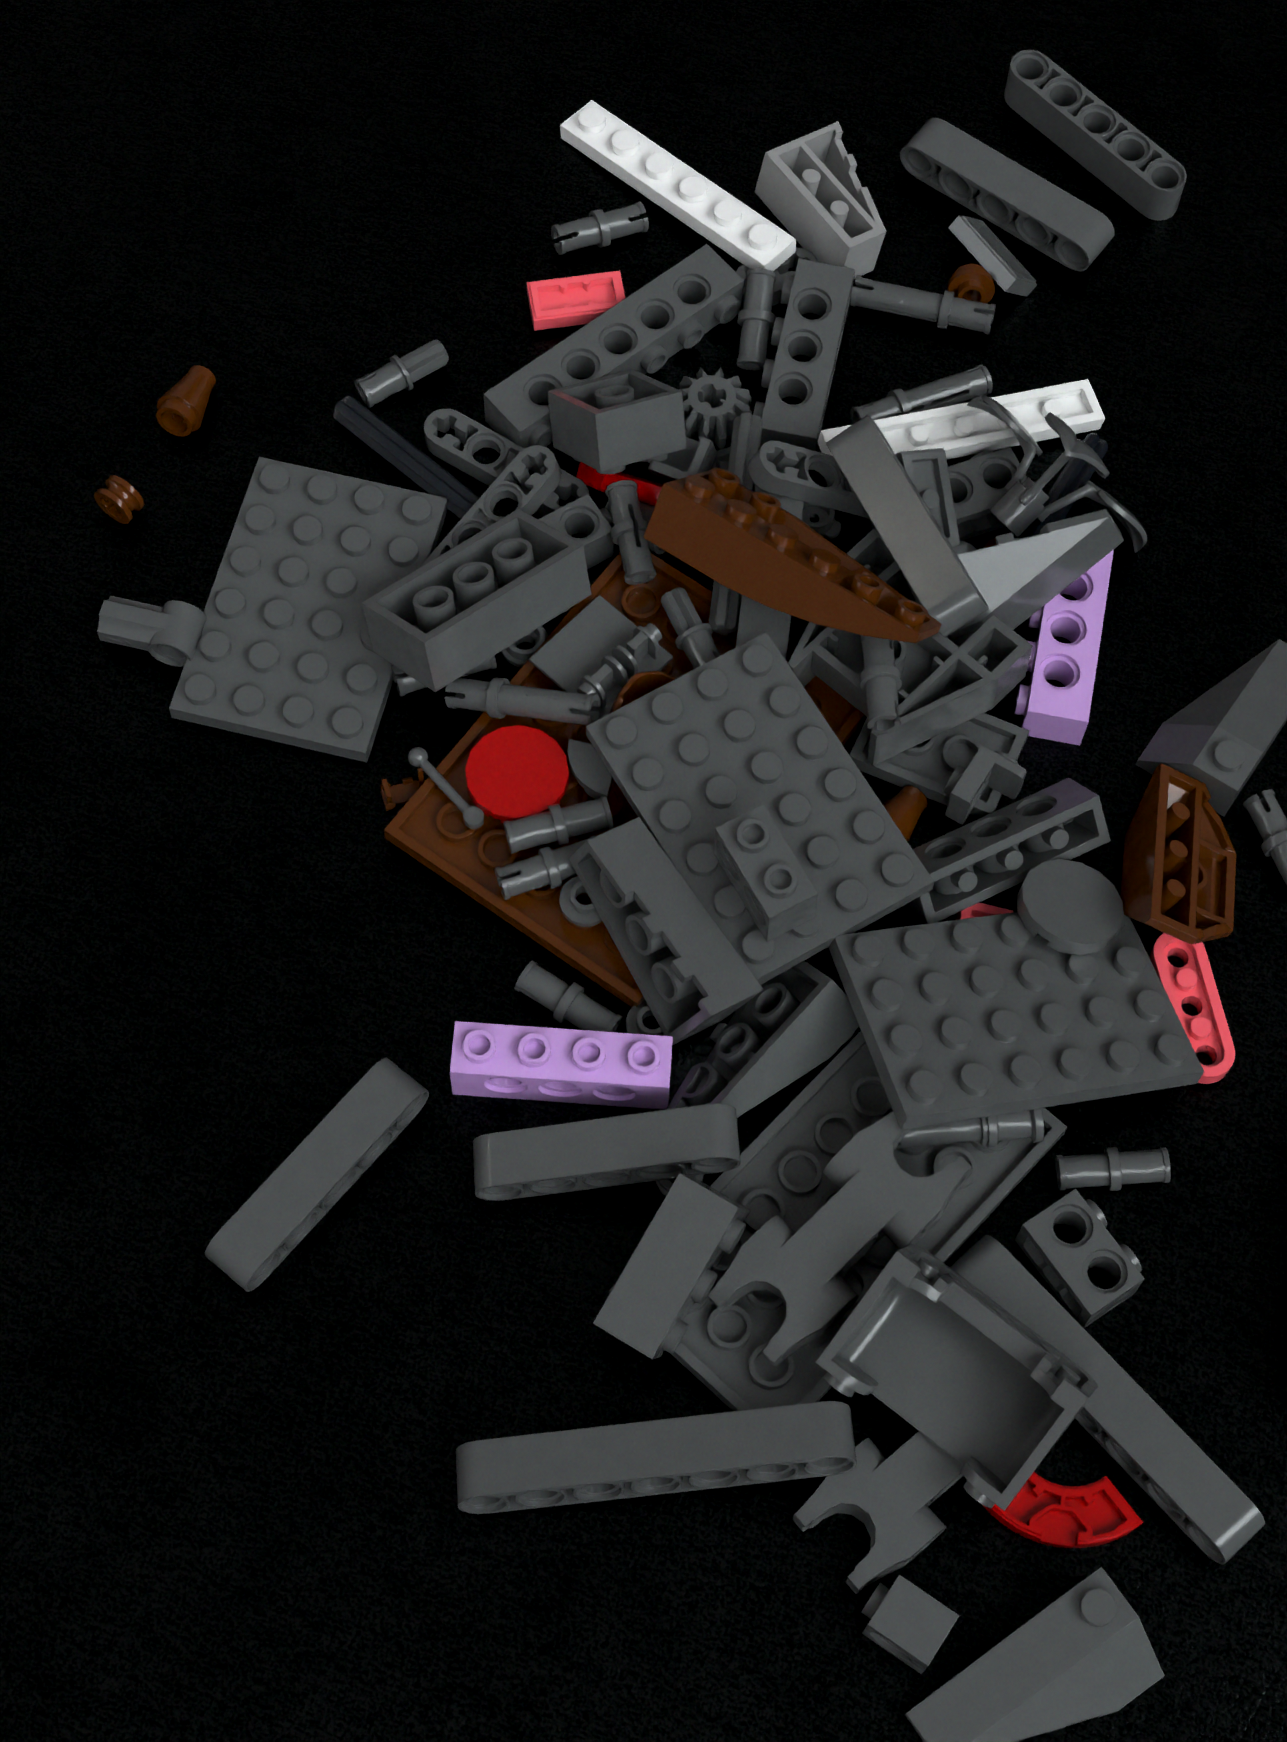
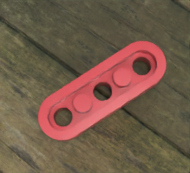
M1163 933L1158 937L1151 950L1150 960L1195 1053H1205L1212 1060L1211 1065L1201 1064L1204 1073L1197 1083L1212 1084L1218 1082L1226 1076L1235 1060V1048L1203 942L1191 945ZM1167 957H1179L1183 961L1184 966L1175 967L1171 965ZM1181 1005H1193L1197 1009L1198 1015L1190 1016L1182 1010Z

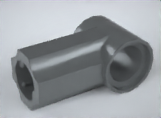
M110 596L102 604L97 633L101 641L146 650L156 660L164 664L184 667L187 657L189 661L193 659L207 617L199 608L183 601H167L163 607Z

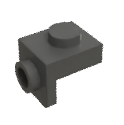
M981 745L968 767L964 769L961 766H957L948 780L943 792L950 796L945 816L963 825L987 786L1011 799H1016L1021 791L1027 773L1026 769L1019 766L1018 762L1009 754L1001 751H992Z

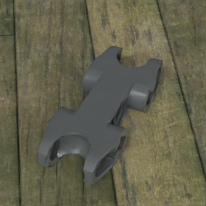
M894 1111L873 1125L859 1131L827 1164L823 1173L840 1190L797 1232L778 1215L767 1221L740 1247L727 1271L708 1294L709 1300L720 1312L753 1290L770 1291L782 1299L786 1306V1318L779 1331L769 1340L768 1346L762 1351L764 1357L774 1367L807 1344L822 1337L853 1306L859 1295L842 1277L884 1235L900 1249L915 1245L939 1222L953 1196L972 1173V1166L962 1156L951 1161L942 1170L929 1177L912 1176L902 1170L894 1158V1151L910 1129H900Z
M920 1431L888 1458L881 1453L869 1438L862 1441L855 1447L856 1467L843 1474L826 1476L817 1490L794 1514L792 1519L802 1532L813 1528L823 1519L837 1513L852 1515L864 1523L871 1537L870 1551L856 1565L854 1571L845 1581L855 1594L887 1574L905 1567L946 1529V1526L928 1506L963 1477L961 1473L963 1465Z

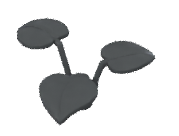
M982 395L973 398L967 404L969 407L984 410L1005 422L1012 428L1024 451V457L1013 478L1005 485L1008 491L990 509L1017 538L1036 518L1043 522L1050 514L1082 497H1088L1106 506L1121 522L1132 540L1134 553L1138 552L1146 544L1147 534L1136 517L1110 494L1089 480L1084 484L1085 486L1045 507L1043 506L1049 499V496L1042 488L1071 457L1085 460L1104 479L1110 474L1097 453L1084 441L1077 439L1075 432L1063 420L1051 412L1045 416L1048 425L1060 436L1065 451L1036 482H1033L1028 477L1021 484L1035 454L1040 456L1043 453L1036 441L1013 414L994 399Z

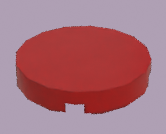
M523 725L500 727L483 736L470 751L465 767L468 795L474 805L480 808L488 818L490 815L495 819H500L501 823L547 812L549 805L557 803L560 805V800L564 797L569 785L567 756L558 742L540 729Z

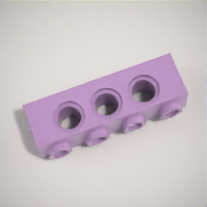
M1114 550L1029 617L1028 627L1037 630L1035 642L1028 641L1033 645L1027 671L1030 672L1028 685H1019L1014 714L1023 716L1021 727L1029 730L1028 736L1079 746L1081 744L1089 722ZM1061 595H1071L1077 600H1068ZM1054 637H1063L1071 643H1061L1054 639ZM1046 680L1059 681L1065 687L1052 686Z
M455 1021L450 1064L452 1094L666 1110L669 1100L673 1036Z

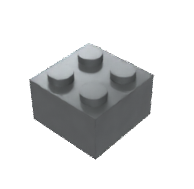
M631 369L547 391L553 448L571 456L575 461L582 462L596 469L600 474L620 473L626 469V465L639 461L650 463L651 460L660 462L668 458V453L686 449L682 391Z

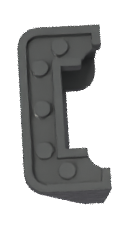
M910 1245L896 1251L816 1361L818 1365L827 1371L824 1378L834 1389L847 1397H852L855 1392L862 1395L873 1394L963 1465L961 1473L967 1479L963 1487L971 1497L988 1508H992L996 1504L1004 1511L1098 1388L1095 1380L1077 1364L937 1257L917 1245Z

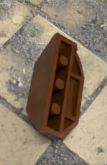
M1160 763L1150 779L1124 838L1120 890L1124 915L1191 945L1227 937L1233 932L1236 851L1221 818L1208 802L1212 797L1206 784Z

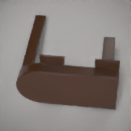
M422 768L417 769L419 781H413L411 776L403 778L402 784L390 786L387 778L382 779V784H379L386 811L406 804L424 783Z

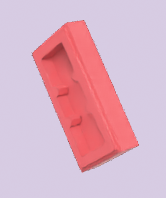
M620 270L527 282V296L534 331L588 324L625 299Z

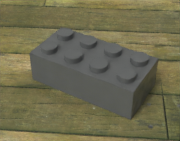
M517 509L362 602V607L373 652L432 691L437 692L521 638L528 636L556 616L568 611L572 606L592 594L583 545L526 512Z

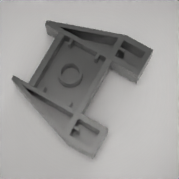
M876 527L846 553L903 595L909 589L903 572ZM994 615L960 647L947 637H943L940 632L917 643L894 640L895 667L900 670L902 686L897 690L901 727L888 734H878L871 731L867 762L874 766L993 709L1026 677L1033 645ZM809 622L788 662L789 666L803 687L817 676L868 717L866 693L860 688V674L864 670L860 635Z

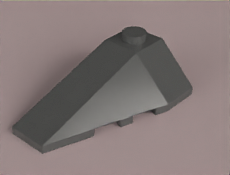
M1107 509L1047 523L1040 530L1039 535L1027 538L1014 539L1012 532L995 536L996 545L968 552L966 544L954 546V551L986 601L989 610L947 636V638L960 647L993 615L1014 630L1114 550L1124 539ZM904 576L915 601L922 605L918 597L916 596L915 592L913 591L912 587L910 586L909 582L907 581L906 577Z
M1280 639L1163 722L1137 760L1136 766L1153 775L1155 769L1162 763L1205 783L1212 797L1208 802L1218 814L1224 817L1287 721V643Z
M805 960L761 984L764 990L738 1008L728 1024H717L710 1036L716 1043L704 1063H699L690 1069L666 1110L705 1104H727L736 1108L737 1118L831 1058L843 1044L852 1038L859 1024L847 995L831 978Z
M1101 1567L908 1711L905 1716L923 1742H1017L1043 1733L1063 1729L1066 1726L1115 1713L1165 1675L1139 1616Z

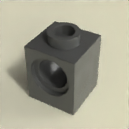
M589 494L538 519L583 545L587 570L613 557L614 543L610 533L611 528L614 526L612 516L606 508L602 507L599 509ZM574 534H585V535H587V537H585V538H574V537H572V535H574Z
M899 1575L890 1589L879 1583L861 1613L871 1620L862 1634L922 1675L954 1626L959 1615Z

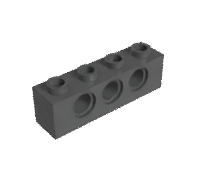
M799 258L795 276H785L780 304L788 305L785 318L776 317L771 345L778 347L775 360L766 359L761 380V387L768 389L765 403L756 401L753 415L760 416L763 421L760 448L765 442L772 440L817 451V441L822 429L851 300L855 269ZM807 313H813L820 316L821 318L810 320L804 318L802 315ZM796 355H805L811 358V360L807 362H799L794 360L792 357ZM796 397L802 402L790 405L783 402L782 399Z
M1066 778L914 848L913 851L934 880V885L931 891L902 907L925 924L936 923L1024 882L1028 872L1044 861L1057 859L1071 860L1110 842L1099 795L1074 780Z

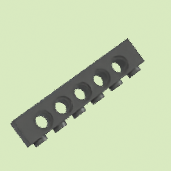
M708 244L704 245L485 392V422L496 433L523 448L533 445L547 447L552 443L547 391L631 369L644 375L657 372L671 356L683 348H692L709 330L720 323L726 324L736 317L742 307L744 280ZM539 403H548V405H538V404H539Z

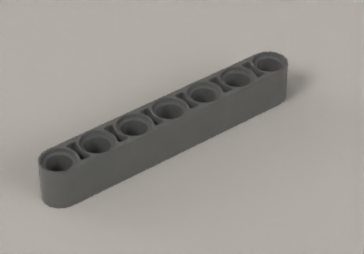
M989 1235L983 1236L950 1266L952 1270L1068 1357L1095 1380L1098 1388L1075 1419L1209 1558L1221 1565L1226 1564L1265 1525L1264 1517L1255 1504L999 1241Z
M821 1401L467 1442L456 1448L458 1508L466 1513L490 1514L843 1474L851 1471L857 1465L851 1409L848 1404L843 1402Z

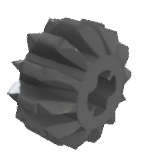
M700 367L696 374V379L683 376L680 382L679 390L682 391L685 436L698 440V442H700L702 437L710 439L719 450L723 449L726 446V440L732 441L734 419L741 416L742 412H751L752 414L749 390L741 388L739 376L725 379L721 367L715 375H707Z

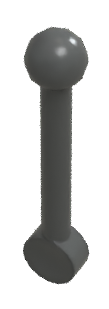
M422 747L412 748L408 754L410 764L414 767H421L463 813L466 827L470 829L480 828L484 823V812L476 806L470 807L428 761V754Z

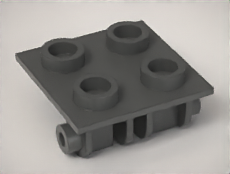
M599 595L529 658V662L565 692L588 695L598 694L601 706H592L591 710L600 711L599 719L610 714L612 703L633 675L639 672L661 671L673 659V656L659 645L658 642L662 639V634L655 625L648 623L645 627L636 626Z

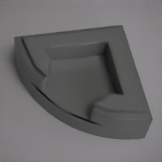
M569 739L568 765L574 778L590 797L598 799L600 796L605 795L608 800L614 779L593 745Z

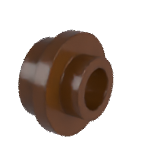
M966 264L954 271L948 282L947 290L955 292V297L988 303L994 296L995 284L992 276L982 266Z

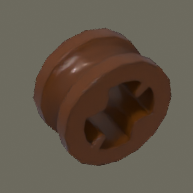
M111 475L105 482L107 488H99L95 492V501L111 518L119 523L128 524L133 518L132 511H140L145 505L140 493L126 480L116 475Z

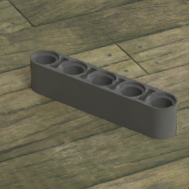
M1022 50L1013 56L1004 92L1005 102L1010 108L1143 216L1151 220L1161 221L1167 220L1175 214L1187 178L1186 170L1181 163L1043 53L1035 50Z
M940 118L928 119L900 152V160L911 175L1071 270L1079 272L1087 270L1114 237L1115 229L1113 224L1103 213Z
M869 414L826 442L832 456L922 606L928 611L930 616L942 624L939 632L943 637L946 638L989 610L977 586Z
M387 1057L378 1061L216 1233L206 1248L205 1256L245 1291L250 1292L256 1289L417 1116L429 1097V1091Z
M705 1104L481 1135L473 1140L475 1196L492 1201L511 1200L677 1178L679 1173L696 1176L730 1171L740 1166L736 1108L727 1104Z

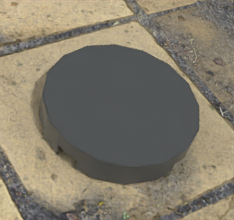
M1065 859L1044 861L1028 872L1017 894V912L1025 928L1034 937L1038 933L1043 938L1049 940L1046 946L1058 952L1074 955L1097 953L1105 948L1109 941L1114 939L1124 919L1123 901L1115 886L1101 872L1081 862Z

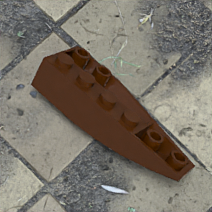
M713 468L709 471L688 475L687 477L663 484L643 538L721 585L772 609L815 624L863 636L917 643L939 632L942 624L930 616L922 605L904 597L799 518L782 509L780 501L775 497L763 492H753L739 484L740 479L734 473L721 468Z

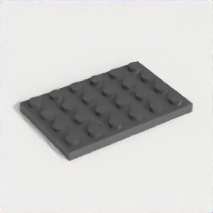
M259 457L204 609L207 619L193 659L189 661L187 657L169 706L171 717L367 762L393 684L391 669L393 664L373 652L362 602L419 569L422 563L436 549L448 512L446 508L448 498Z
M767 632L586 726L587 738L637 817H640L647 829L652 833L660 847L760 985L828 948L834 938L843 934L855 933L933 889L934 880ZM762 804L765 805L818 893L815 918L768 942L765 940L714 854L715 828Z
M1018 912L843 934L834 938L828 948L900 1129L904 1130L1197 1084L1204 1070L1131 918L1124 915V919L1114 939L1109 941L1105 948L1097 953L1085 955L1058 952L1046 946L1049 940L1043 938L1038 933L1034 937L1025 928Z

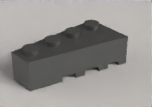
M640 817L587 840L569 857L573 868L665 1036H673L672 1045L722 1021L764 990Z

